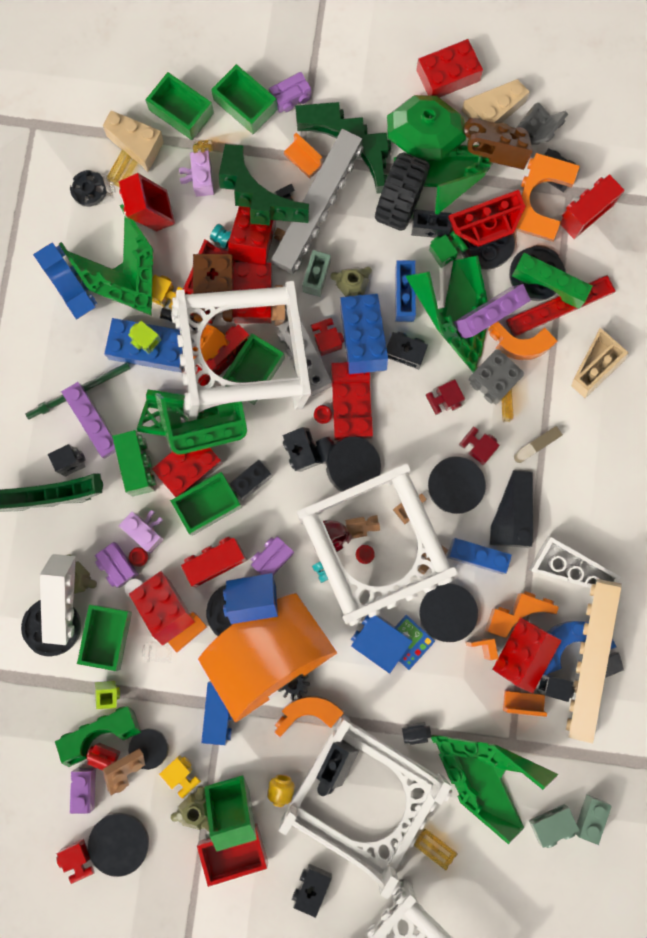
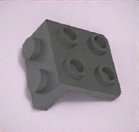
M538 102L533 105L517 127H522L528 131L531 145L549 142L554 137V132L557 128H560L565 123L568 113L563 111L550 116Z
M496 349L470 376L469 381L476 391L480 390L484 394V398L489 403L497 405L524 376V372L503 352Z

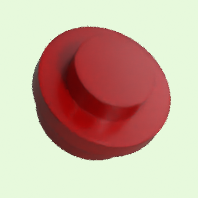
M326 405L316 407L313 414L315 421L320 424L328 423L332 419V410Z
M361 545L356 550V559L362 564H369L373 561L375 552L371 546Z
M136 547L130 551L129 561L134 566H143L148 561V553L143 548Z

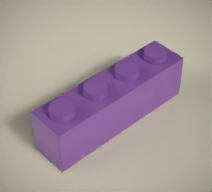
M523 284L513 286L454 321V324L461 338L473 337L531 300Z
M76 382L61 391L100 456L105 459L114 454L116 450L113 435L82 384Z

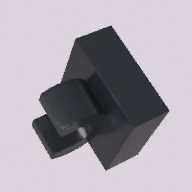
M291 183L275 191L274 194L293 201L290 193L295 191Z

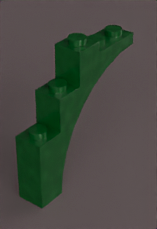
M339 102L295 106L297 132H316L337 139L341 130L344 129L362 138L364 149L360 157L369 168L374 180L376 193H382L387 179V175H384L383 169H386L385 158H388V151H391V140H387V133L368 134L367 124L363 123V117L344 119V111L340 109Z
M225 144L219 170L220 189L234 190L235 206L250 207L251 224L270 225V220L309 222V203L292 201L265 189L250 175L245 166L244 146Z
M91 474L47 485L0 489V512L25 511L30 508L54 507L59 504L84 503L91 500V497L103 493L101 474Z

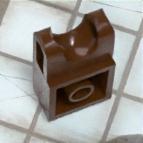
M470 118L464 125L465 135L469 138L467 146L470 153L487 157L489 162L522 170L525 169L533 152L527 130L522 127L515 128L505 123H495L478 118ZM472 126L479 128L478 132L470 131L469 129ZM477 142L479 146L474 147L473 144Z
M193 254V294L233 291L234 256L232 254ZM212 269L218 272V276H215L214 280H211L209 272H212ZM233 309L222 312V318L225 322H232ZM193 313L196 322L203 320L199 314Z

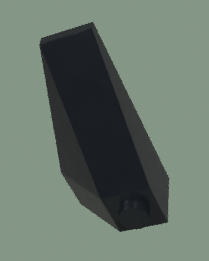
M513 470L490 526L489 545L529 548L532 547L533 472Z

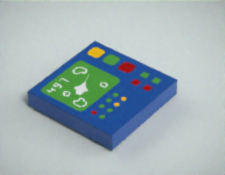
M405 615L395 627L413 639L399 660L401 664L410 670L435 641L408 615Z

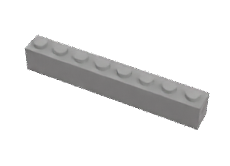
M344 129L341 130L302 202L309 203V222H291L271 259L273 265L292 275L295 270L298 271L302 265L301 259L304 254L309 252L312 238L317 237L320 231L319 225L327 219L330 205L333 206L335 204L338 190H342L346 183V175L352 172L356 157H360L363 152L362 138Z

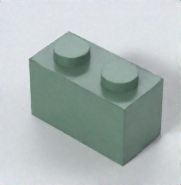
M315 250L312 251L302 284L304 293L321 297L331 264V255Z
M586 794L577 821L580 831L575 834L581 839L599 845L612 806L603 800Z
M565 804L529 820L538 843L543 848H551L557 845V841L563 838L565 840L570 839L576 835V832L580 831L569 807Z

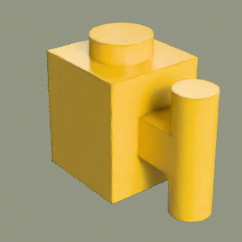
M154 275L152 287V302L165 307L168 300H170L171 302L168 306L170 309H172L173 305L172 298L176 297V292H172L174 286L171 279L164 275L160 277Z
M179 755L159 775L171 789L180 784L183 788L177 793L183 799L201 781L197 776L191 780L186 777L193 770L191 768L192 764L185 756L182 758Z

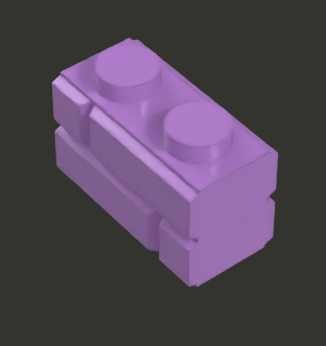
M302 72L269 88V92L277 99L279 113L283 111L289 112L295 105L299 103L304 104L311 97V87Z
M278 536L275 539L271 537L264 544L265 550L262 553L258 551L251 558L253 561L251 566L261 575L273 573L274 576L294 554V551Z
M115 542L95 555L97 559L95 561L96 565L101 571H106L108 574L106 579L112 587L120 588L138 575L134 566Z
M76 768L71 771V814H88L95 809L96 768Z

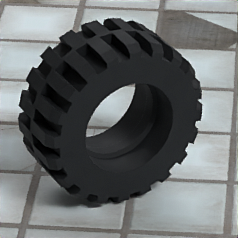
M405 152L397 155L378 201L375 212L377 222L399 231L406 229L430 169L427 161Z

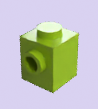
M140 321L138 324L135 323L128 334L132 340L130 343L138 350L142 348L148 354L161 341L159 335L143 321Z
M115 681L95 682L96 709L117 708V699H120V687H116Z

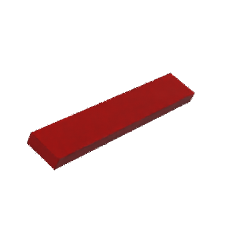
M608 275L588 283L593 287L585 303L580 308L616 292ZM559 296L507 319L506 323L513 337H517L571 313L578 308L563 302Z

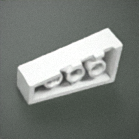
M552 537L546 538L529 568L532 572L591 588L592 584H596L597 579L618 583L621 578L619 575Z
M52 554L40 573L42 643L66 645L69 638L73 637L74 626L72 625V620L74 616L73 598L76 556Z

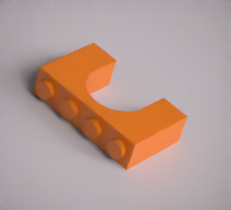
M538 153L535 154L534 158H530L527 169H530L528 177L524 176L521 187L524 188L521 196L526 208L515 230L553 242L561 221L537 214L531 207L530 194L537 185L543 182H555L572 188L580 166Z

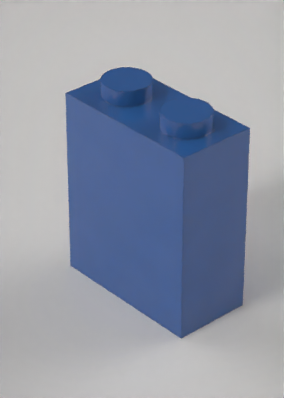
M273 573L226 581V589H223L226 605H223L225 617L228 616L231 624L278 617L277 590Z
M378 614L373 617L367 615L362 622L364 627L361 632L357 630L350 639L353 641L351 647L390 674L413 639Z

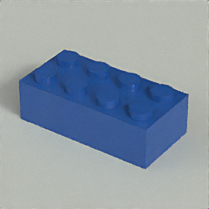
M378 294L340 297V311L349 374L386 371L388 355Z
M112 318L104 353L109 360L182 373L183 366L180 364V354H183L182 347H178L177 340L180 330L146 324L161 338L158 345L148 354L142 348L138 350L130 343L132 340L128 335L129 331L135 323L138 324L139 322Z

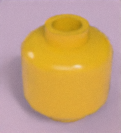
M282 774L272 778L267 792L269 801L276 807H284V805L291 803L295 789L294 782L289 776Z

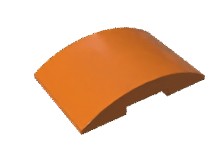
M297 593L277 599L278 617L232 624L198 658L235 723L269 701L268 696L300 674L307 675L337 654V651Z

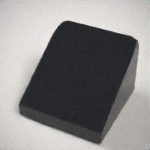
M619 652L609 654L605 678L624 670Z

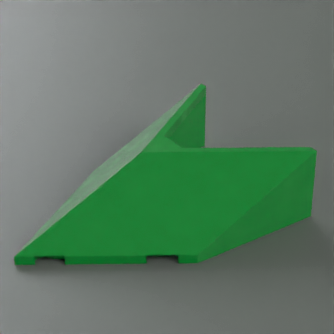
M459 145L441 161L425 160L429 163L430 169L424 187H437L435 214L438 215L486 175L493 165L492 162H489V158L470 153L467 145Z
M123 204L119 205L124 214L123 263L111 269L69 252L62 242L59 243V246L89 291L152 316L153 248L135 221L125 215Z
M472 256L453 261L445 307L439 309L430 271L405 276L436 329L474 373L478 368V358L482 355L486 329L473 337L461 338L454 321L488 301L479 257Z
M431 735L433 743L437 744L440 751L438 755L451 784H455L459 793L457 797L460 804L509 845L523 831L524 826L502 780L506 770L523 773L542 790L558 774L496 744Z

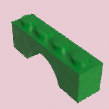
M523 253L512 274V277L527 284H539L550 288L561 297L563 302L578 309L585 303L593 287L526 253Z
M128 706L119 707L110 715H103L91 724L80 726L79 730L73 733L62 735L60 739L55 741L61 764L71 767L87 759L91 743L100 735L111 733L124 741L141 733L134 710Z

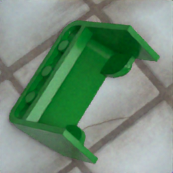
M231 376L227 377L228 381L238 383V381L232 378ZM159 393L155 394L161 424L169 446L176 454H186L238 441L247 434L242 401L217 405V415L182 423L181 417L176 411H167L164 397Z

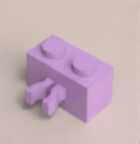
M209 151L190 152L191 169L179 168L180 174H187L186 177L180 178L181 184L193 181L196 197L214 195Z
M153 510L148 513L145 521L136 513L131 512L121 522L119 527L145 551L152 553L164 540L153 529L163 519L159 517L157 521L148 525L155 514Z

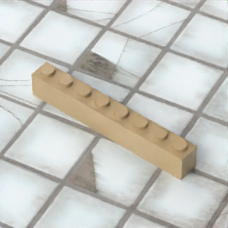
M597 579L596 584L591 585L590 596H594L592 604L588 603L586 615L590 616L589 623H585L583 635H587L586 642H581L579 654H583L582 662L578 661L576 673H579L580 676L579 681L575 680L573 686L575 687L576 699H571L569 711L573 712L572 719L568 718L566 730L570 731L569 738L589 743L594 741L622 583Z

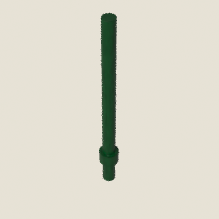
M127 362L82 386L85 391H88L131 368ZM61 395L47 403L44 401L38 404L37 408L25 413L28 420L40 414L44 415L50 412V409L66 402V399Z

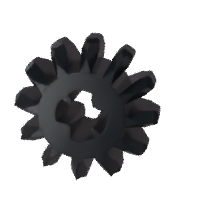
M300 674L295 678L299 681L296 684L297 688L289 687V683H287L278 692L286 690L283 695L284 698L290 693L291 700H294V694H297V697L301 699L300 690L305 694L308 692L303 686H310V682H303V680L307 679L309 675L301 677Z

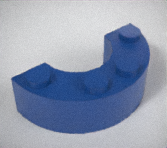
M52 242L33 254L76 320L96 308L97 301L92 294L88 295L86 293L89 291L83 281H78L76 278L78 275L73 265L68 266L63 258L65 253L59 245L56 247Z
M563 622L547 631L562 641L543 676L562 669L561 655L568 645L573 642H586L587 635H583L585 623L589 622ZM613 639L610 650L617 647Z

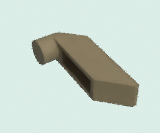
M555 426L516 452L514 460L517 463H522L563 434Z

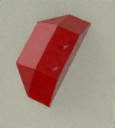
M518 189L456 212L448 217L456 235L479 247L512 235L526 206Z

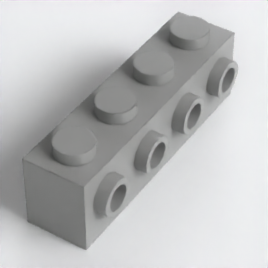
M300 320L311 396H314L332 387V381ZM287 321L278 326L279 332L277 335L281 343L285 342L287 346L285 351L289 359L294 360L289 322Z

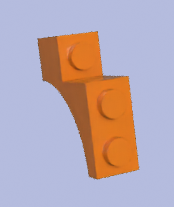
M524 591V594L519 593L517 595L511 614H509L510 610L498 607V610L492 609L485 631L502 638H507L511 628L518 622L520 617L523 618L536 612L557 614L559 607L555 606L552 600L546 598L539 600L535 598V594Z

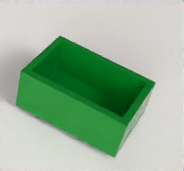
M237 64L211 89L213 100L252 134L278 110L277 99Z
M169 72L165 74L145 99L149 111L190 140L196 137L214 114L212 102Z
M252 333L222 378L227 380V377L231 376L238 383L269 381L283 363L285 355L282 351ZM251 400L248 402L255 405L258 400Z
M136 430L113 435L125 492L134 497L155 491L154 486L157 484L154 474L150 472L152 462L150 456H147L145 449H148L146 439Z
M222 472L170 500L188 534L191 536L242 508Z
M89 605L77 664L111 671L121 670L132 612Z
M244 776L205 786L209 833L216 851L257 840L250 791Z

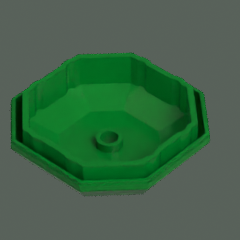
M414 95L387 115L388 139L407 154L423 160L441 161L466 140L464 117L438 96Z

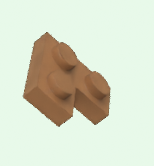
M285 305L272 306L271 321H274V326L284 323Z
M140 749L103 769L107 790L111 796L122 792L129 786L128 774L137 772L145 765L144 756Z

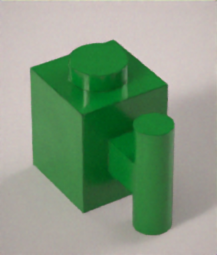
M454 231L450 233L452 241L445 234L442 237L434 238L430 242L429 251L441 268L457 258L458 252L456 248L459 247L462 253L468 249L462 238L456 235Z

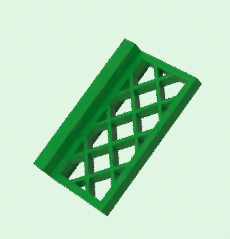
M148 389L137 432L166 436L161 422L158 423L155 419L160 416L159 410L152 414L148 410L149 408L158 409L156 393L164 397L167 411L173 410L178 412L180 417L185 422H188V418L184 415L183 410L185 395ZM217 406L199 412L197 419L217 415ZM149 420H152L155 424L151 427L143 426Z

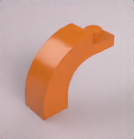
M498 321L488 329L490 336L495 341L498 340L500 342L496 349H499L507 357L516 360H531L540 357L557 343L555 337L546 328H543L533 338L524 340L513 337Z
M305 696L301 699L298 698L282 709V712L287 717L284 718L282 716L276 722L275 726L277 728L274 732L281 737L296 719L305 715L316 716L332 728L344 711L335 703L323 697Z

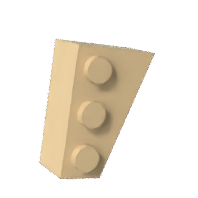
M516 79L464 100L462 112L468 119L478 118L490 122L503 123L526 103L530 92Z
M111 110L103 124L107 138L122 151L129 154L145 171L149 172L164 143L161 131Z
M599 328L571 386L586 398L625 361L629 352L604 330Z

